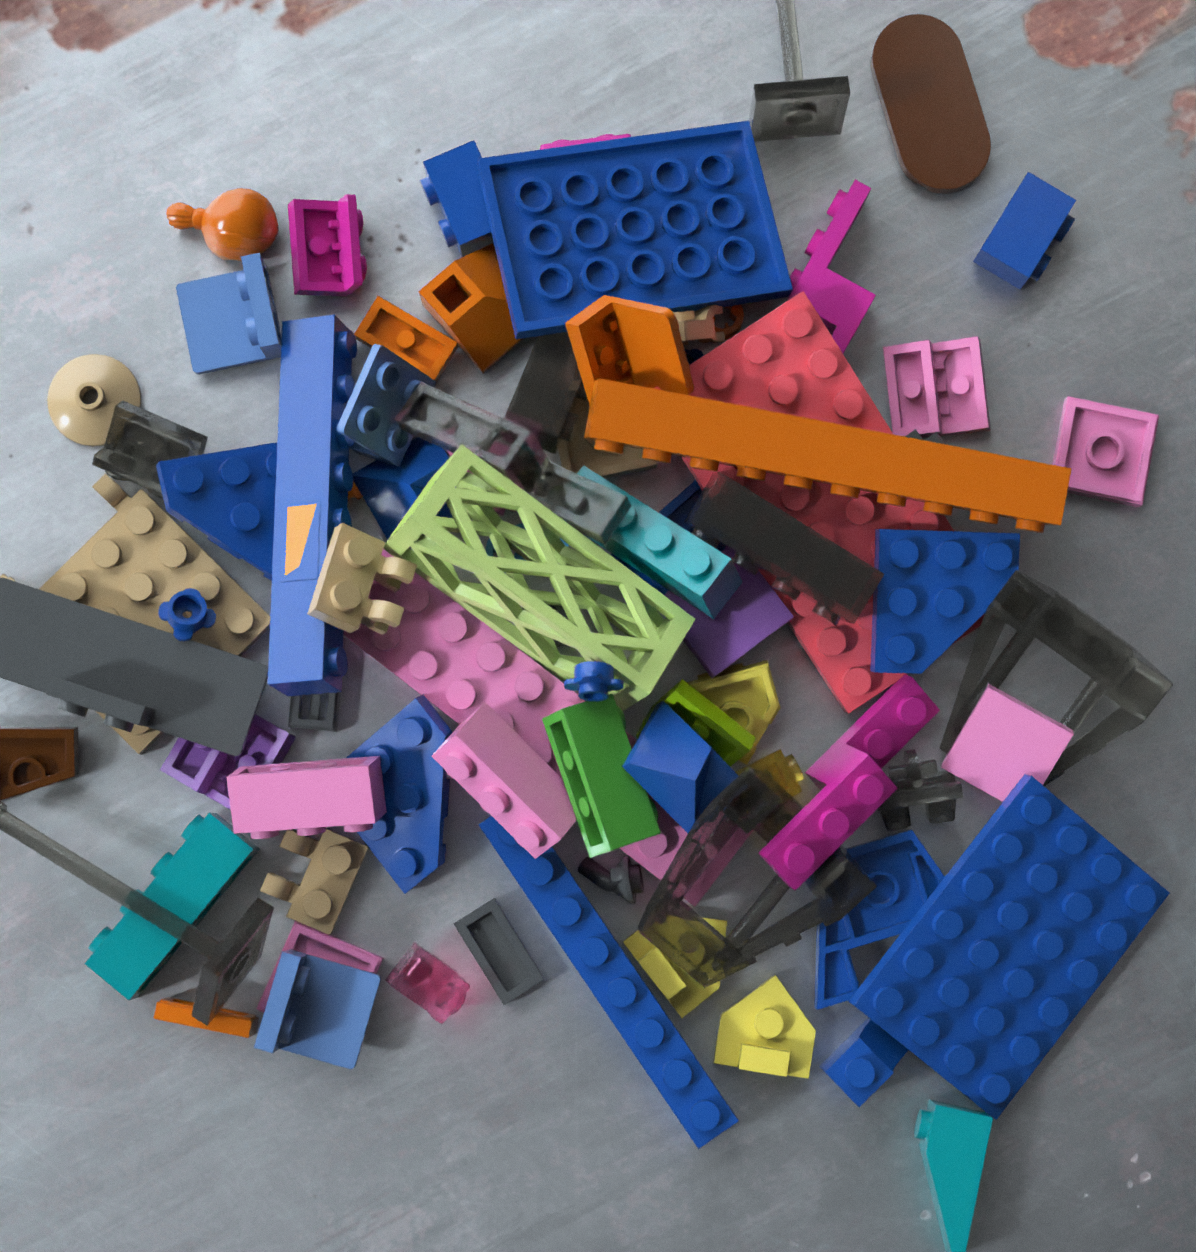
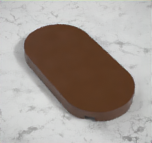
M912 14L900 17L882 30L875 42L871 57L872 77L896 155L904 174L915 184L918 183L922 187H926L928 191L937 194L955 193L970 186L985 168L991 151L988 127L963 47L956 33L946 23L929 15Z

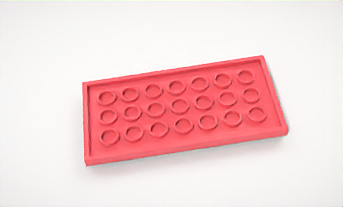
M804 291L690 364V373L694 384V391L689 394L690 396L893 434ZM681 457L735 542H738L748 558L794 616L787 622L845 713L849 714L896 683L904 674H909L874 673L870 671L875 529L954 531L945 515L923 511L924 502L909 499L906 500L905 507L877 503L878 494L860 490L859 499L830 494L831 485L813 482L812 490L783 485L785 476L766 473L765 481L736 476L738 467L719 464L718 472L689 467L691 458ZM999 601L986 611L954 643L1004 611Z

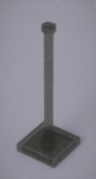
M776 0L785 81L753 85L749 122L754 141L840 135L850 97L848 76L804 80L794 0Z
M0 801L1 831L208 958L202 966L191 1014L192 1017L208 1026L261 958L274 907L257 897L225 939L219 942L6 811L7 805Z

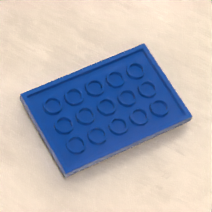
M749 120L478 158V176L516 340L567 332L565 323L603 295L669 308L672 312L696 311L711 305L728 307L786 298L790 296L793 290Z
M1024 774L848 1002L988 1115L997 1120L1170 893L1033 776Z

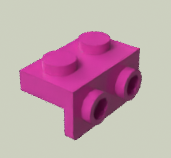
M345 194L338 201L293 199L288 203L294 295L347 297L361 287L366 278L367 262L365 256L360 253L359 237L363 230V215L361 210L357 209L356 195Z

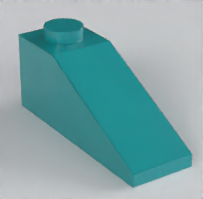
M929 1099L927 1109H920L918 1112L914 1137L920 1139L919 1149L945 1251L966 1252L993 1117L983 1111Z

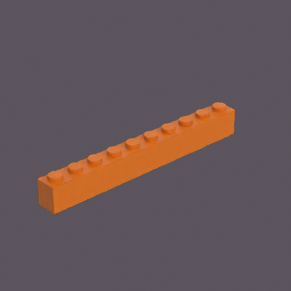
M601 378L594 381L584 439L595 440L594 449L599 451L623 454L624 446L643 449L642 458L647 460L670 463L672 455L691 458L689 467L718 472L719 464L738 467L736 474L738 477L765 481L766 473L785 476L783 485L812 490L813 482L831 485L830 494L859 499L860 490L878 494L877 503L905 507L906 500L909 499L924 502L923 511L951 516L953 508L970 511L969 520L998 525L999 517L1016 520V529L1044 533L1045 525L1061 526L1072 468Z

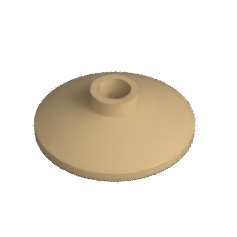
M84 355L69 361L54 376L48 391V411L56 428L71 441L85 446H103L119 440L133 427L141 408V392L135 376L120 361L106 355ZM90 389L97 390V400L93 404H85L83 402L84 393Z

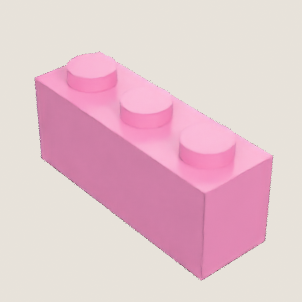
M486 702L468 716L432 755L445 769L447 774L455 779L535 859L560 841L577 820L562 777Z
M380 756L241 766L226 777L234 834L250 833L252 839L272 838L280 834L279 830L297 829V835L300 836L317 835L324 833L326 827L344 826L345 832H362L372 829L373 824L387 812Z

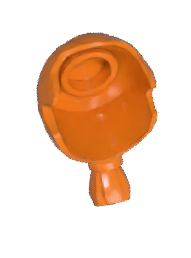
M236 188L226 191L213 200L206 209L200 207L194 209L183 202H179L169 206L166 212L169 224L174 228L182 230L194 227V229L201 230L207 247L222 260L242 261L241 256L260 253L261 255L273 244L279 231L277 217L271 203L266 197L252 189Z

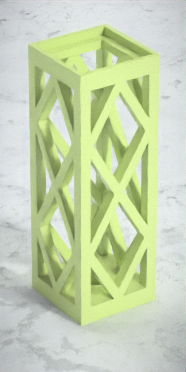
M462 444L431 477L383 548L394 557L417 564L415 573L561 680L574 679V667L582 662L598 661L612 665L614 667V679L622 680L624 686L622 690H613L608 692V694H613L616 705L622 711L652 692L696 620ZM445 502L453 518L436 516ZM492 507L517 510L525 529L503 521ZM450 532L461 533L465 543H463ZM478 535L490 538L498 557L487 556ZM560 538H561L563 541H565L567 544H569L571 547H573L574 549H572V548H570V547H568V546H565V545L563 544V542L560 540ZM511 549L526 560L515 559ZM453 565L474 573L481 583L460 581ZM523 574L548 577L555 592L529 589ZM593 583L618 586L626 604L601 594ZM547 604L562 606L568 620ZM580 609L588 610L598 633L590 631ZM610 623L628 636L615 635ZM554 640L577 649L583 657L560 655ZM622 650L632 651L628 659H626Z

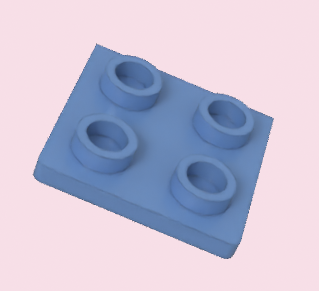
M260 253L241 256L243 270L184 282L176 286L192 369L195 374L200 375L281 357L282 335L268 267Z
M374 344L338 423L337 431L354 441V444L349 449L359 455L400 467L424 409L429 402L436 381L386 347Z
M291 949L283 951L254 1048L270 1053L281 1049L347 1069H353L357 1064L381 981L380 975Z

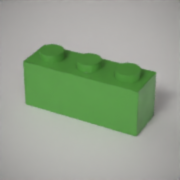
M612 693L608 694L606 700L585 701L560 709L542 718L590 858L661 834L657 823L658 812L654 802L648 797L646 790L622 767L632 748L625 731V716L621 708L616 705Z

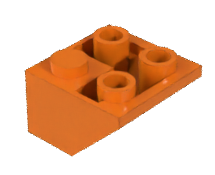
M493 244L455 260L418 291L422 305L448 335L458 342V346L482 373H485L523 340L515 339Z

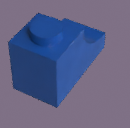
M867 1018L819 1067L860 1107L893 1074V1070L908 1052V1049L871 1019Z

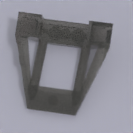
M1015 570L986 608L939 749L946 754L949 752L988 684L999 689L1030 644L1037 638L1091 677L1059 723L1072 729L1075 733L1103 693L1120 705L1119 708L1063 751L1043 786H1046L1063 775L1065 770L1085 757L1092 756L1105 748L1107 743L1127 730L1129 732L1142 724L1171 689L1173 682L1133 646L1060 593ZM1007 623L1017 632L979 683L1003 627Z
M748 767L711 801L695 821L649 900L638 929L641 935L706 988L757 962L755 956L783 942L787 947L801 940L800 934L822 922L827 927L841 920L877 886L841 845L805 881L810 891L817 898L754 937L752 935L790 888L778 874L768 884L727 938L683 901L684 896L739 827L746 834L753 829L769 843L804 808L767 773Z

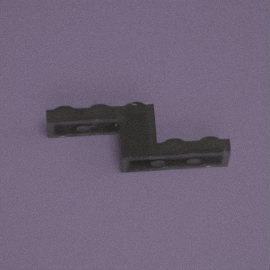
M423 382L418 385L394 418L402 430L452 453L461 444L577 531L605 545L632 507L627 496L550 462L531 430Z

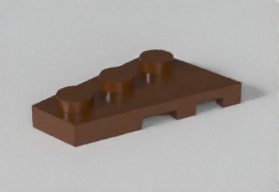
M0 727V800L79 774L78 727Z

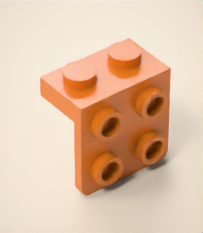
M603 295L565 323L589 406L594 381L599 378L648 388L658 386L660 390L689 395L694 391L690 365L685 354L679 324L675 314L669 308Z

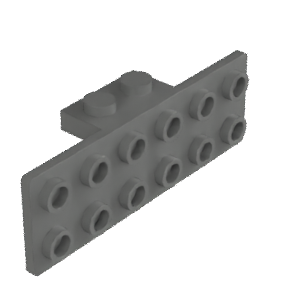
M3 577L0 578V678L60 699L57 708L83 717H86L88 709L106 714L104 724L124 731L132 732L133 726L136 724L233 756H240L242 754L268 679L267 665L193 640L179 641L174 637V634Z

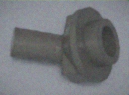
M589 856L578 867V872L599 888L607 892H615L617 896H621L630 904L636 903L637 893H644L640 864L632 865L629 856L623 857L617 867L611 868L610 872Z

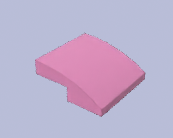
M978 336L937 343L924 340L883 347L892 433L894 435L905 437L915 429L922 438H928L936 432L939 436H949L991 430L981 341Z

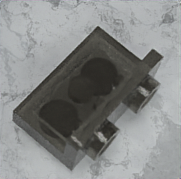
M121 401L115 406L105 445L94 454L92 465L105 470V473L111 478L120 481H131L147 488L153 496L163 499L156 468L158 462L202 455L208 437L126 401Z

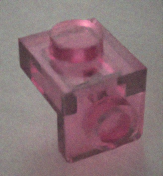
M415 941L385 979L391 987L425 1009L440 1024H443L449 1015L455 1014L462 1007L466 999V993L470 989V984L455 969Z

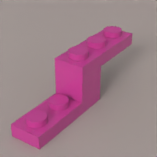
M856 179L848 193L841 189L837 192L826 213L833 217L826 232L818 228L815 231L804 252L811 258L803 272L796 268L792 272L790 280L793 290L787 299L788 301L804 291L843 354L876 296L872 292L828 269L864 206L871 190L870 187Z
M904 674L805 772L820 789V792L759 852L760 856L793 890L796 891L898 789L882 768L940 711L913 677Z

